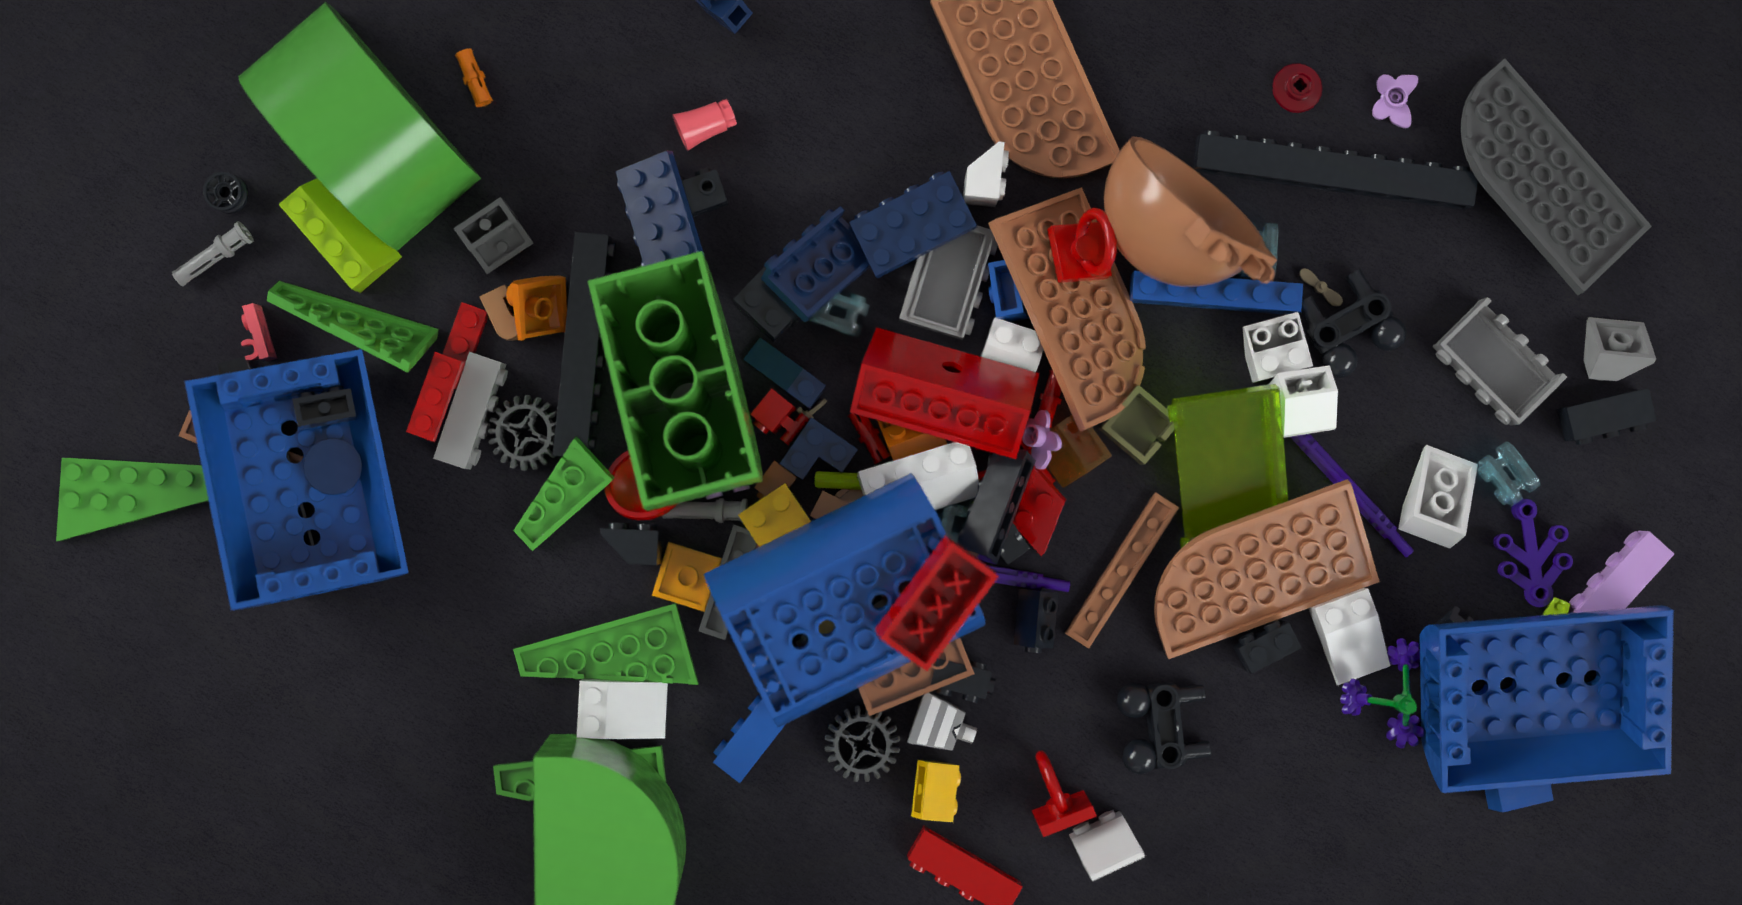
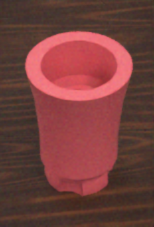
M727 99L690 111L672 114L678 133L687 151L699 143L727 131V128L737 125L734 113Z

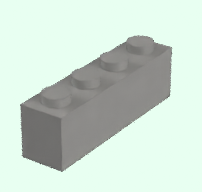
M469 352L433 459L470 470L472 465H477L481 450L478 449L481 438H486L490 428V423H487L490 412L494 413L498 405L499 397L496 394L499 385L503 386L507 378L506 364Z

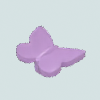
M1384 74L1380 76L1377 80V89L1381 94V99L1373 106V117L1377 120L1389 117L1392 124L1404 129L1409 128L1412 119L1406 102L1408 101V96L1418 83V76L1401 75L1396 80L1389 75Z
M1040 410L1034 419H1028L1022 437L1024 444L1032 447L1031 456L1036 460L1034 466L1041 470L1045 469L1052 457L1051 451H1058L1062 446L1059 435L1049 429L1051 418L1046 410Z

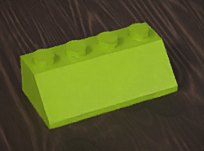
M318 178L301 185L279 204L354 291L361 293L402 258L397 250L388 246L363 225Z

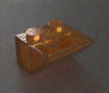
M1072 414L1050 429V431L1059 435L1062 446L1058 451H1051L1052 457L1047 467L1062 488L1090 472L1112 456L1092 427L1079 431Z

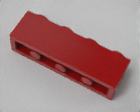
M923 826L907 854L912 868L921 873H925L927 870L934 874L935 881L945 887H949L950 884L960 890L958 893L971 902L977 899L984 903V905H1013L1023 887L1018 879L926 826Z

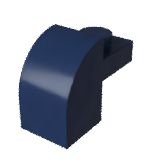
M695 0L710 16L734 34L753 14L743 0Z

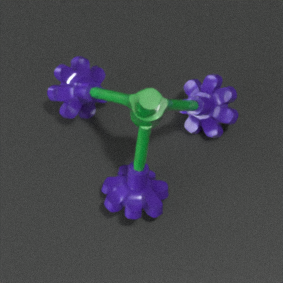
M1400 638L1396 641L1397 648L1389 646L1387 653L1390 664L1398 665L1399 671H1403V693L1396 695L1390 700L1375 698L1371 694H1366V686L1360 685L1359 680L1351 678L1350 683L1345 682L1342 686V690L1346 694L1341 695V703L1345 704L1342 708L1343 714H1352L1353 716L1360 715L1361 706L1371 705V703L1391 706L1400 711L1401 713L1397 716L1398 719L1390 718L1387 725L1392 729L1387 732L1386 736L1389 740L1397 739L1396 746L1404 748L1406 742L1412 747L1417 746L1419 741L1416 736H1424V729L1417 726L1420 722L1418 716L1413 715L1410 717V713H1414L1417 710V705L1411 698L1409 670L1411 667L1417 668L1420 664L1419 644L1412 641L1407 645L1406 640Z

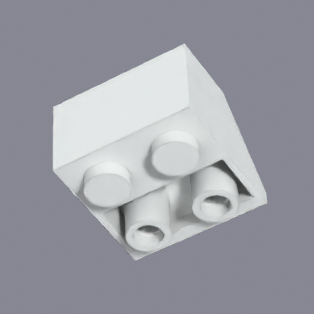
M998 142L968 166L963 191V199L966 204L995 207L998 200L1003 199L1006 179L1001 178V173L1005 172L1009 157V151L1004 150L1005 142Z
M1298 312L1243 327L1245 358L1252 383L1275 377L1277 373L1296 371L1313 366Z
M1330 365L1276 374L1267 386V390L1282 438L1335 430L1337 424L1338 390Z

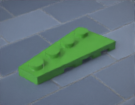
M576 436L513 531L533 551L615 477Z

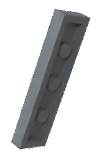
M733 525L720 566L756 549L757 543L747 528ZM710 594L699 632L726 640L728 629L712 594Z

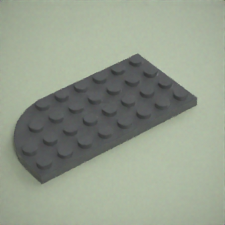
M1506 59L1499 62L1473 87L1466 99L1461 118L1463 149L1472 172L1483 188L1577 295L1585 292L1652 226Z

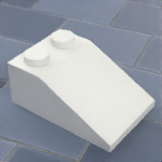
M994 318L981 357L1036 372L1044 349L1035 330Z
M1426 445L1423 448L1406 495L1398 529L1447 548L1453 547L1466 536L1478 464Z
M1362 588L1308 608L1337 685L1349 682L1351 678L1357 679L1390 666L1379 617L1368 588Z
M599 679L580 680L577 738H665L668 683Z
M1114 810L1105 812L1098 817L1099 821L1090 825L1088 822L1079 824L1073 828L1074 832L1069 834L1079 858L1092 881L1145 857L1120 811L1116 813Z

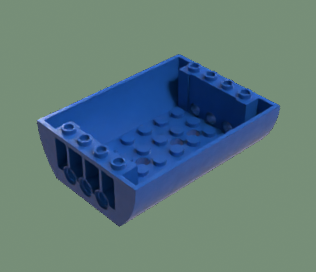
M362 349L185 381L231 610L284 602L408 574ZM337 386H344V389L351 388L356 420L297 430L292 436L282 433L281 426L284 422L294 421L297 423L292 400L298 398L297 394L315 391V395L327 393L326 389ZM331 438L344 440L351 444L359 453L362 463L361 476L355 486L345 493L336 495L323 494L314 489L306 479L304 471L305 456L311 447L322 440ZM299 448L303 451V459L299 463L288 461L287 453L290 449ZM308 502L314 505L315 512L312 517L302 518L298 514V508L302 503ZM316 530L319 532L320 541L317 545L309 546L304 542V535L307 531Z
M912 473L704 574L725 625L777 727L791 722L912 662L881 640L875 631V628L901 595L898 592L899 585L903 581H911L946 535L936 511ZM877 594L887 596V602L881 608L872 606V599ZM979 604L950 642L985 626L984 615ZM824 620L834 622V629L828 634H822L818 630L819 624ZM797 633H804L808 636L807 643L804 646L796 647L792 644L793 636Z
M1660 605L1427 625L1420 633L1421 727L1424 729V736L1421 737L1430 771L1442 793L1671 774L1673 610ZM1590 670H1596L1594 680L1585 682L1584 675ZM1567 672V681L1563 684H1556L1557 676L1560 673ZM1512 677V685L1507 689H1501L1500 682L1502 679ZM1482 679L1485 681V685L1480 691H1472V684L1476 680Z

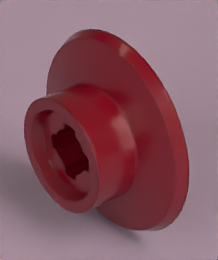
M1295 63L1283 67L1273 81L1275 100L1283 109L1290 112L1301 113L1310 110L1318 103L1322 94V83L1319 75L1314 69L1305 64ZM1297 81L1304 86L1301 92H1298L1293 85Z

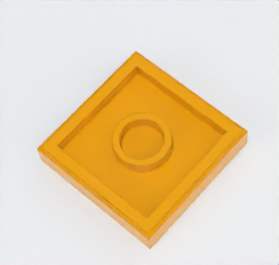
M668 542L652 596L705 612L711 592L704 574L719 567L722 558Z

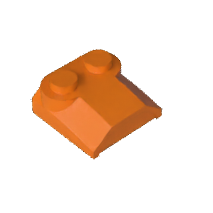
M540 276L513 281L508 286L506 298L514 309L518 340L522 341L525 338L559 332L565 333L567 317L566 277Z

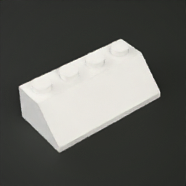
M957 442L862 470L857 474L863 496L912 473L924 490L934 510L976 498L978 493L979 479L971 448L968 445Z

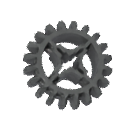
M525 395L524 403L522 404L520 397L515 396L513 400L515 406L506 400L503 402L507 409L506 411L500 408L495 410L501 417L499 419L490 418V422L497 424L496 429H488L489 434H496V438L490 439L489 444L499 445V447L494 449V455L504 452L500 460L502 463L508 462L511 458L510 468L515 469L520 462L521 470L527 471L530 462L532 469L536 470L539 467L538 460L543 465L549 464L545 456L546 454L552 458L556 457L553 456V450L551 449L554 446L556 422L553 419L557 417V411L548 414L552 407L548 402L541 408L542 398L537 397L532 404L531 396ZM530 410L528 416H525L520 424L508 422L516 413ZM538 414L541 415L547 425V436L537 430L538 419L536 418ZM530 426L528 431H532V434L538 436V438L525 437L523 440L522 437L524 435H520V431L514 428L527 429ZM505 430L513 433L515 436L514 447L516 448L514 452L506 442ZM532 442L544 444L537 453L530 456H522L524 450H527Z
M858 705L855 706L856 715H851L850 710L847 708L844 710L845 720L839 715L835 716L836 722L840 724L839 726L829 724L828 729L835 733L834 735H825V740L833 742V744L825 746L826 752L834 751V754L828 757V762L838 760L839 762L835 765L834 770L837 772L842 767L846 768L843 773L844 778H847L850 772H854L855 782H858L859 774H864L865 782H869L870 772H873L875 778L879 779L881 777L878 770L880 767L886 773L890 771L889 766L885 763L886 761L893 764L896 763V758L890 755V752H900L899 747L892 745V743L899 742L900 737L890 735L897 730L896 725L886 727L891 718L886 716L881 721L879 718L882 711L874 716H869L866 709L865 714H860V706ZM859 721L869 722L860 733L845 730L852 723ZM876 726L885 736V750L879 748L872 741V735ZM868 733L867 744H870V747H863L856 755L858 743H854L856 739L861 741ZM840 737L853 747L849 760H846L840 751ZM869 754L879 757L876 762L870 765H856L864 755Z

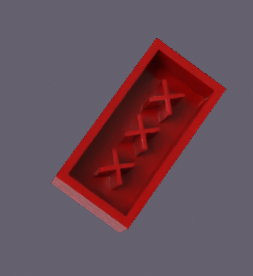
M945 535L875 628V631L881 640L928 672L999 576L992 568Z

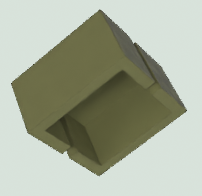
M1136 385L1122 403L1125 408L1117 415L1104 421L1098 430L1140 465H1145L1161 446L1158 441L1154 442L1157 438L1160 442L1165 441L1181 423V420L1142 387Z

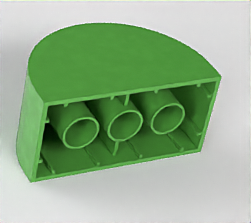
M327 2L322 4L238 76L242 87L252 102L301 161L363 225L384 243L397 251L481 179L343 17Z
M703 252L588 281L643 508L651 511L763 481L757 441L742 379L720 300Z
M550 734L534 756L535 905H674L685 863L686 836L679 805L666 781L643 757L621 744L607 739L577 738V734Z

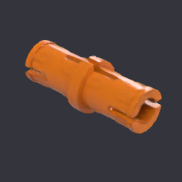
M469 48L457 52L455 57L464 75L463 82L465 85H468L475 106L483 107L490 104L493 99L484 81L485 74L483 71H480L473 50Z

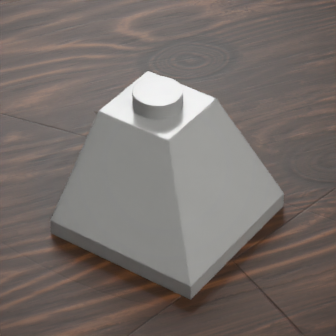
M1588 318L1584 364L1589 379L1618 381L1655 363L1656 356L1644 322Z

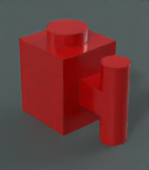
M772 388L750 414L756 419L753 424L765 434L769 430L776 434L782 426L787 429L780 438L787 445H790L810 420L803 413H800L795 421H793L790 416L796 408Z

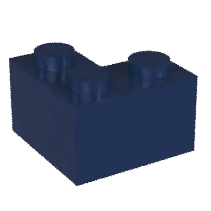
M811 417L780 462V465L804 480L819 457L840 472H843L858 449Z

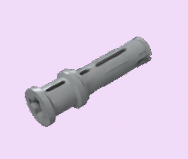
M239 221L234 223V228L222 236L217 235L212 245L176 270H173L172 275L181 286H185L189 281L222 258L234 256V252L246 243L251 244L254 242L248 229Z
M719 498L716 502H681L662 516L663 519H715L718 523H724L725 520L741 521L738 514L748 508V499L725 501L724 498Z

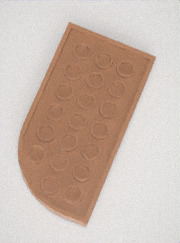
M930 0L991 139L995 144L1005 142L1004 150L1009 151L1008 158L1032 173L1052 178L1079 177L1113 164L1120 150L1053 0Z
M1346 479L1200 534L1183 546L1164 570L1155 596V622L1167 658H1174L1378 583L1379 578L1351 482Z

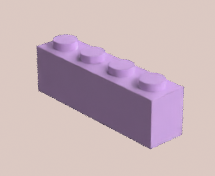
M1635 531L1625 539V546L1619 553L1615 552L1605 562L1607 566L1601 573L1594 574L1588 580L1586 590L1582 594L1575 595L1569 601L1570 608L1568 613L1626 608L1671 559L1674 553L1650 531Z

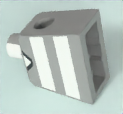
M929 692L922 695L907 742L953 750L957 739L972 744L977 728L962 723L965 717L963 709Z

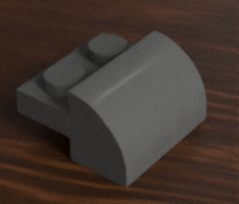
M502 197L453 228L486 274L534 243L515 213Z

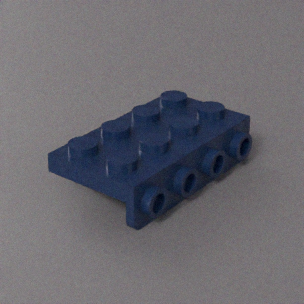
M673 151L662 152L616 171L618 178L617 186L623 194L626 204L625 212L634 230L633 238L641 253L642 267L703 252Z
M942 171L932 175L929 178V182L921 186L919 184L913 185L904 191V195L896 199L894 197L887 198L879 204L880 207L872 211L864 210L854 216L855 220L849 222L876 278L978 228L950 171L947 173Z
M841 206L835 211L829 209L820 218V223L817 226L811 224L801 234L802 238L800 240H791L784 247L783 254L779 257L776 254L773 255L764 265L766 270L761 280L804 322L809 320L871 267L852 227L841 217L845 211Z

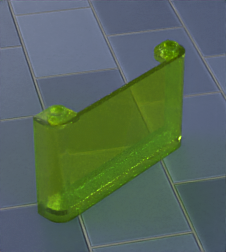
M1276 384L1172 399V405H1168V416L1170 422H1174L1184 526V537L1180 538L1181 548L1206 531L1288 501L1280 390Z

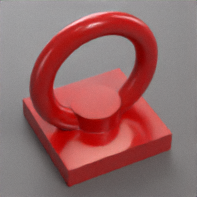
M1091 208L1081 216L1078 224L1052 225L1047 229L1058 283L1100 280L1112 276L1111 268L1116 257L1117 239L1106 212L1099 208Z
M1042 750L1038 751L1035 755L1036 761L1051 797L1046 802L1047 805L1032 810L1042 836L1046 837L1096 817L1094 808L1084 790L1072 795L1068 793L1063 794L1047 754Z

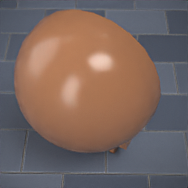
M1132 137L1123 146L1107 176L1104 192V210L1115 232L1117 248L1132 266L1152 279L1180 287H1197L1218 283L1232 277L1241 270L1251 278L1259 279L1262 283L1268 284V282L1273 281L1275 271L1271 267L1277 261L1276 257L1265 247L1262 236L1247 216L1216 186L1184 161L1149 140L1141 137Z

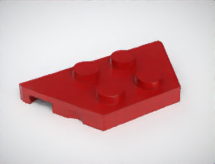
M1034 466L1013 523L1022 536L1042 556L1047 550L1066 498L1040 469ZM977 470L978 479L984 477L986 470Z

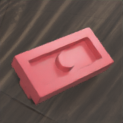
M255 303L242 306L244 311L242 322L245 329L252 333L253 340L245 339L241 342V345L244 347L252 345L254 347L253 354L245 356V359L249 361L258 359L271 361L277 359L262 306Z

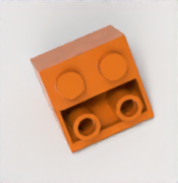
M877 420L893 461L947 445L946 439Z

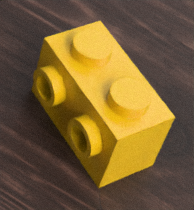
M924 760L917 761L912 817L921 820L953 822L958 808L956 791L961 781L959 765Z

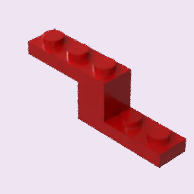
M461 302L443 354L434 353L406 432L433 442L436 441L453 391L458 387L469 352H476L488 319L486 310Z

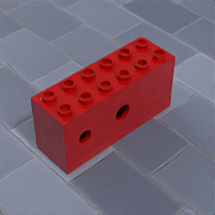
M876 327L861 364L850 412L1016 459L1031 411L1039 373Z

